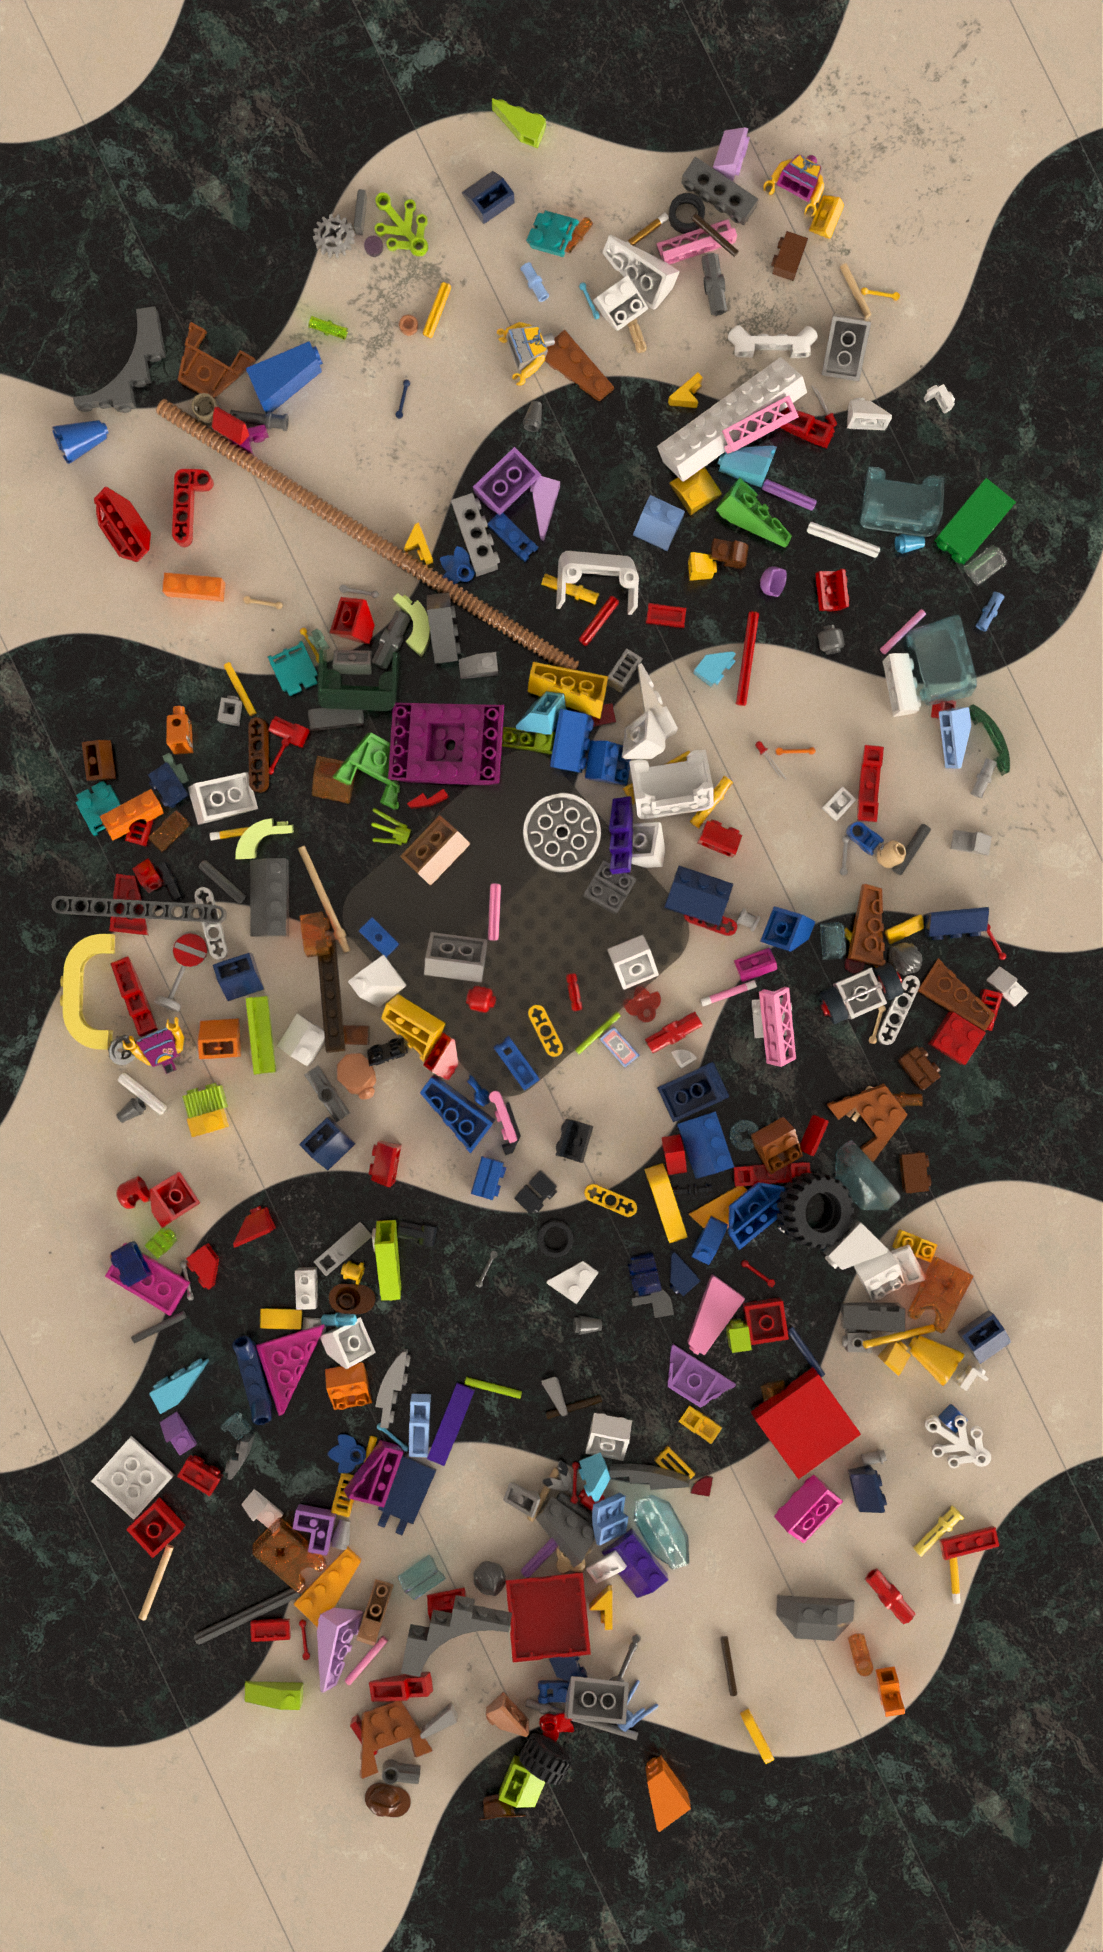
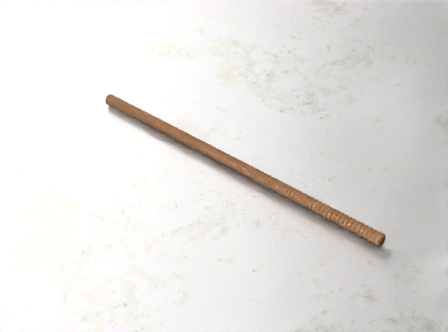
M163 399L158 404L156 413L161 415L162 418H166L169 422L171 421L173 425L176 424L178 428L186 431L187 434H191L192 437H196L197 440H201L203 444L206 443L208 447L216 450L217 453H221L222 456H226L228 460L231 459L233 463L237 462L238 466L246 469L247 472H252V475H257L258 479L262 478L263 482L267 481L268 485L277 488V491H282L284 495L287 494L288 498L292 497L293 501L297 500L298 504H302V507H307V510H312L314 514L317 513L318 517L322 516L323 520L327 519V522L332 523V526H337L339 530L342 529L343 533L347 532L348 536L352 535L353 539L362 542V545H367L369 549L372 548L373 552L377 551L378 555L382 554L383 558L392 561L394 565L397 564L399 568L402 567L403 571L407 570L408 574L412 573L413 577H417V580H422L424 584L427 583L428 587L432 586V589H437L438 593L449 592L450 599H453L452 602H457L458 606L462 605L463 609L467 608L468 612H473L474 616L478 615L479 619L482 618L484 622L487 621L488 625L492 624L493 628L497 627L499 632L503 631L504 635L508 634L509 638L512 637L514 641L517 640L518 644L522 643L523 647L527 646L528 650H533L534 654L538 653V656H542L543 660L547 659L548 663H553V666L557 665L558 667L572 670L578 668L579 661L575 662L573 657L569 658L568 654L564 655V652H560L559 648L555 649L554 645L550 646L548 641L544 642L543 638L539 639L538 635L534 636L533 632H528L529 629H523L524 626H519L518 622L514 623L513 619L509 620L508 616L498 613L499 610H494L492 606L489 607L488 603L484 604L483 600L479 601L478 597H473L472 593L468 594V591H464L462 587L459 588L458 584L454 585L453 581L449 582L447 577L443 578L442 574L438 575V572H434L433 568L429 569L428 565L424 566L423 562H418L417 558L413 559L412 555L408 556L407 552L404 553L403 549L393 546L392 542L388 543L387 539L383 540L382 536L378 537V534L373 533V530H368L366 526L363 527L362 523L358 524L357 520L353 521L352 517L343 514L341 510L338 511L336 507L333 508L332 504L328 505L327 501L323 502L322 498H318L316 494L313 495L311 491L308 492L306 488L303 489L302 485L298 486L297 482L293 483L292 479H288L286 475L283 476L281 472L278 473L277 469L273 470L272 466L268 467L267 463H263L261 459L258 460L256 456L253 457L251 453L248 454L247 450L243 451L242 447L233 444L231 440L228 441L226 437L223 438V435H218L217 431L208 428L206 424L203 425L201 421L198 422L196 418L193 419L191 415L183 412L182 409H178L176 405L173 406L166 399Z

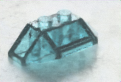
M849 1140L836 1151L835 1179L843 1182V1186H846L849 1190L848 1195L852 1196L853 1201L860 1209L888 1210L901 1198L892 1184L852 1140Z
M652 1494L637 1499L635 1501L634 1521L652 1554L668 1564L671 1569L688 1565L690 1563L688 1535L670 1502Z

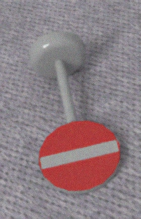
M189 933L182 935L174 943V958L182 966L168 998L157 996L154 1001L156 1004L172 1011H180L181 1005L172 999L185 968L198 966L207 956V944L202 937Z

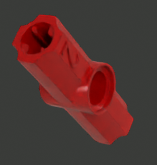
M693 1012L678 1021L675 1020L664 1026L662 1030L646 1038L645 1041L653 1054L669 1044L672 1045L682 1040L687 1034L703 1025L696 1012Z
M877 1568L871 1570L865 1577L866 1582L878 1594V1598L888 1610L890 1609L903 1625L909 1623L915 1616V1612L903 1599L898 1589L892 1583H889L880 1570Z

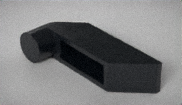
M507 1102L506 1109L518 1140L509 1143L508 1140V1143L502 1145L505 1156L514 1152L521 1137L510 1102Z

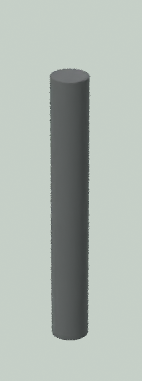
M182 1311L132 1336L131 1339L135 1344L187 1318V1316Z

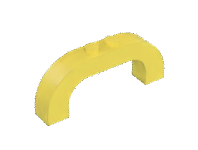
M96 934L82 939L69 952L64 964V973L60 980L61 987H63L60 1005L63 1006L65 1026L76 1041L89 1048L108 1050L111 1045L110 1041H113V1030L94 1029L88 1025L83 1016L84 967L87 961L97 954H115V935Z

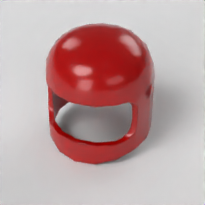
M140 1176L123 1182L116 1190V1196L120 1205L126 1209L135 1208L136 1202L140 1199L144 1203L150 1201V1192L145 1181Z

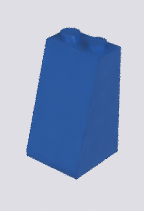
M310 341L247 367L246 370L265 413L275 411L322 372L320 365L323 363L317 347H312Z

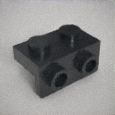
M566 1119L561 1126L560 1140L556 1144V1156L583 1163L594 1126Z

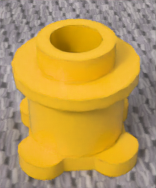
M348 1261L347 1264L344 1263L341 1270L343 1278L345 1280L347 1278L356 1280V1284L359 1285L365 1271L364 1263L361 1262L359 1265L353 1264L352 1261Z

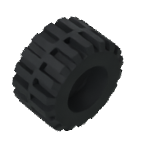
M536 1733L531 1734L519 1754V1760L532 1775L553 1785L561 1783L572 1764L571 1756L560 1744L549 1737Z

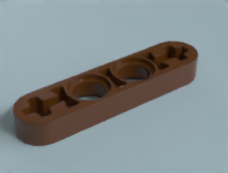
M255 717L250 720L248 726L249 785L251 790L262 793L269 787L268 723L262 718ZM260 740L262 748L257 751L255 744ZM260 759L262 767L257 770L255 764ZM262 781V785L257 786V782Z

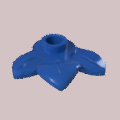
M457 546L455 548L454 556L447 555L440 558L441 565L446 571L443 578L447 577L449 582L453 581V584H457L460 581L468 582L474 577L475 571L470 564V556L462 547ZM465 568L468 570L467 576L463 575V569Z
M469 1075L470 1079L467 1080V1083L476 1091L474 1092V1100L484 1107L490 1103V1093L487 1089L481 1088L478 1081Z
M346 1434L338 1435L339 1445L333 1447L328 1452V1456L339 1463V1473H349L353 1471L356 1465L364 1462L366 1451L362 1446L357 1445L352 1436ZM355 1451H358L360 1453V1457H355L353 1453Z

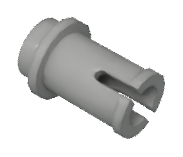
M884 1449L861 1454L864 1467L880 1462L884 1464L883 1462L887 1461Z

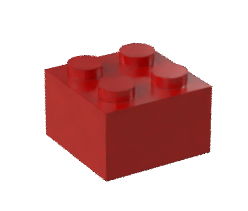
M948 1012L928 1044L960 1065H966L986 1032L955 1012Z
M781 1298L742 1303L745 1322L749 1328L751 1345L789 1339L784 1304Z
M159 1497L126 1530L153 1558L182 1531L185 1524Z

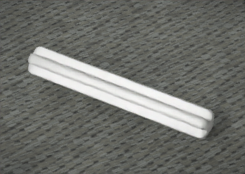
M810 522L807 528V532L874 558L880 552V547L814 522Z

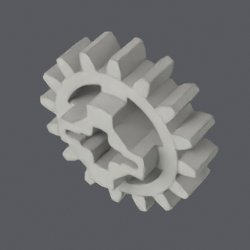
M332 214L329 215V219L322 217L323 223L317 222L318 229L315 228L313 230L315 234L313 239L314 242H317L316 248L321 249L322 255L328 252L329 258L332 257V254L339 258V253L345 256V250L351 251L350 244L355 243L353 238L355 233L352 230V224H347V218L341 220L339 214H337L336 218H333Z

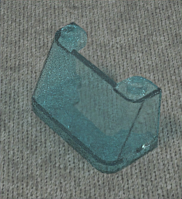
M869 466L866 474L861 510V525L868 529L918 536H932L935 534L943 514L945 477L928 476L924 479L922 485L885 480L886 473L883 469Z
M959 615L949 616L908 632L906 642L908 647L911 646L916 651L924 682L923 689L920 690V697L922 701L925 700L926 706L969 697L973 694L977 687V679Z

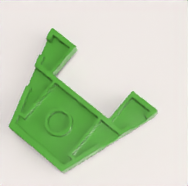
M367 733L333 775V778L346 785H351L356 769H359L387 784L380 803L394 810L399 807L397 795L400 793V785H398V781L388 779L390 743L373 733Z

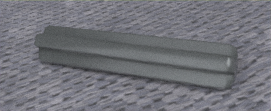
M921 824L905 848L906 855L904 861L892 868L893 872L898 875L903 874L930 833L931 828L929 826Z
M204 860L200 863L199 869L236 902L242 903L245 900L246 895L208 861Z

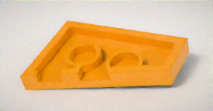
M744 1186L734 1187L688 1214L703 1228L711 1216L727 1223L729 1227V1205L748 1190Z

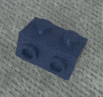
M168 762L148 774L151 779L149 783L155 791L158 790L161 794L159 798L164 806L174 808L176 807L175 804L189 796L186 788Z

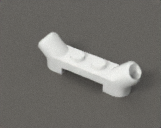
M737 325L729 332L728 340L735 346L734 354L736 357L753 358L755 350L791 351L790 358H806L811 355V345L817 340V332L811 326H806L797 336H788L787 334H778L777 336L759 334L757 336H750L740 325Z

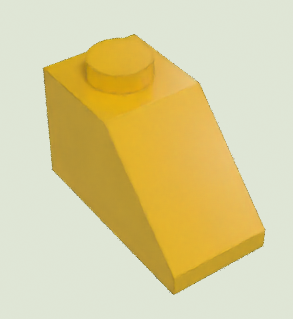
M690 553L688 560L689 580L712 579L714 573L717 572L716 561L710 559L708 554Z
M224 1108L187 1119L191 1137L229 1127Z
M895 1341L889 1343L878 1357L899 1376L911 1355L907 1352L909 1348L903 1342L899 1341L897 1343Z

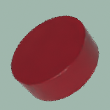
M847 957L844 965L849 973L856 974L863 970L865 963L848 959Z

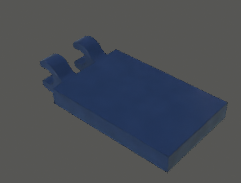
M402 1455L385 1506L378 1507V1510L383 1511L378 1526L385 1528L390 1515L400 1519L395 1533L402 1536L407 1523L414 1524L437 1469Z

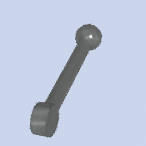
M495 1250L491 1251V1257L480 1279L475 1283L478 1288L483 1286L482 1281L493 1259L498 1256Z

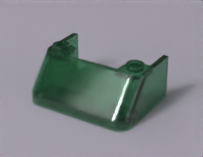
M319 649L318 701L322 707L327 709L389 711L394 708L399 683V653H393L392 672H385L380 676L379 687L341 685V675L338 671L326 669L327 650Z

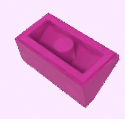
M770 947L734 960L741 982L777 970V963Z

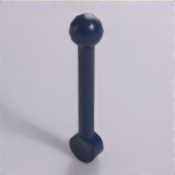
M408 379L403 381L404 389L399 410L395 413L398 419L403 418L402 409L407 388L410 386Z

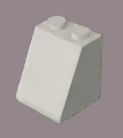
M854 1219L852 1224L848 1226L849 1231L847 1234L842 1235L843 1239L840 1242L835 1241L834 1246L827 1247L823 1252L827 1255L825 1259L835 1269L839 1267L843 1270L885 1254L889 1250L861 1222Z

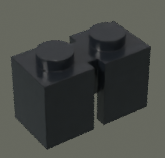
M541 1169L529 1181V1184L541 1197L527 1185L514 1197L530 1215L533 1212L537 1214L544 1206L542 1202L546 1198L550 1200L557 1193V1184Z

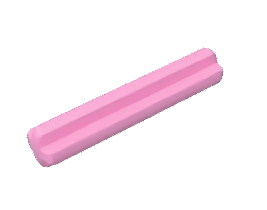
M500 884L490 885L489 940H498Z

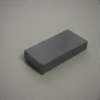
M359 189L357 192L354 219L356 235H363L367 195L366 191Z

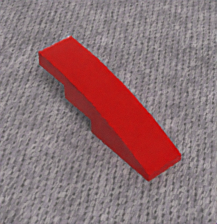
M129 956L110 963L120 994L125 1000L130 1017L133 1018L138 1035L142 1037L158 1030L148 1000Z

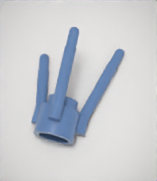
M636 1680L628 1694L627 1705L640 1683L639 1680ZM658 1704L653 1705L646 1711L642 1707L634 1715L627 1710L626 1724H617L618 1727L626 1732L630 1727L632 1728L638 1721L658 1708Z

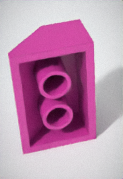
M813 1474L805 1480L804 1485L798 1491L792 1494L790 1500L778 1509L774 1518L789 1534L805 1543L843 1501L822 1480Z

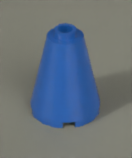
M100 420L52 427L59 450L65 453L63 458L67 464L74 462L106 440V435L109 434L106 424L101 423Z

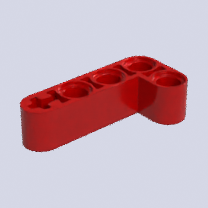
M179 469L174 476L172 537L183 548L190 546L193 541L195 491L207 492L214 486V480L211 475L203 469ZM183 477H189L186 483H181ZM201 478H208L205 484H200ZM182 496H188L186 502H180ZM186 514L187 519L182 522L179 521L180 516ZM183 533H184L186 536H184V537L182 538V540H180L179 537H182V535H183Z

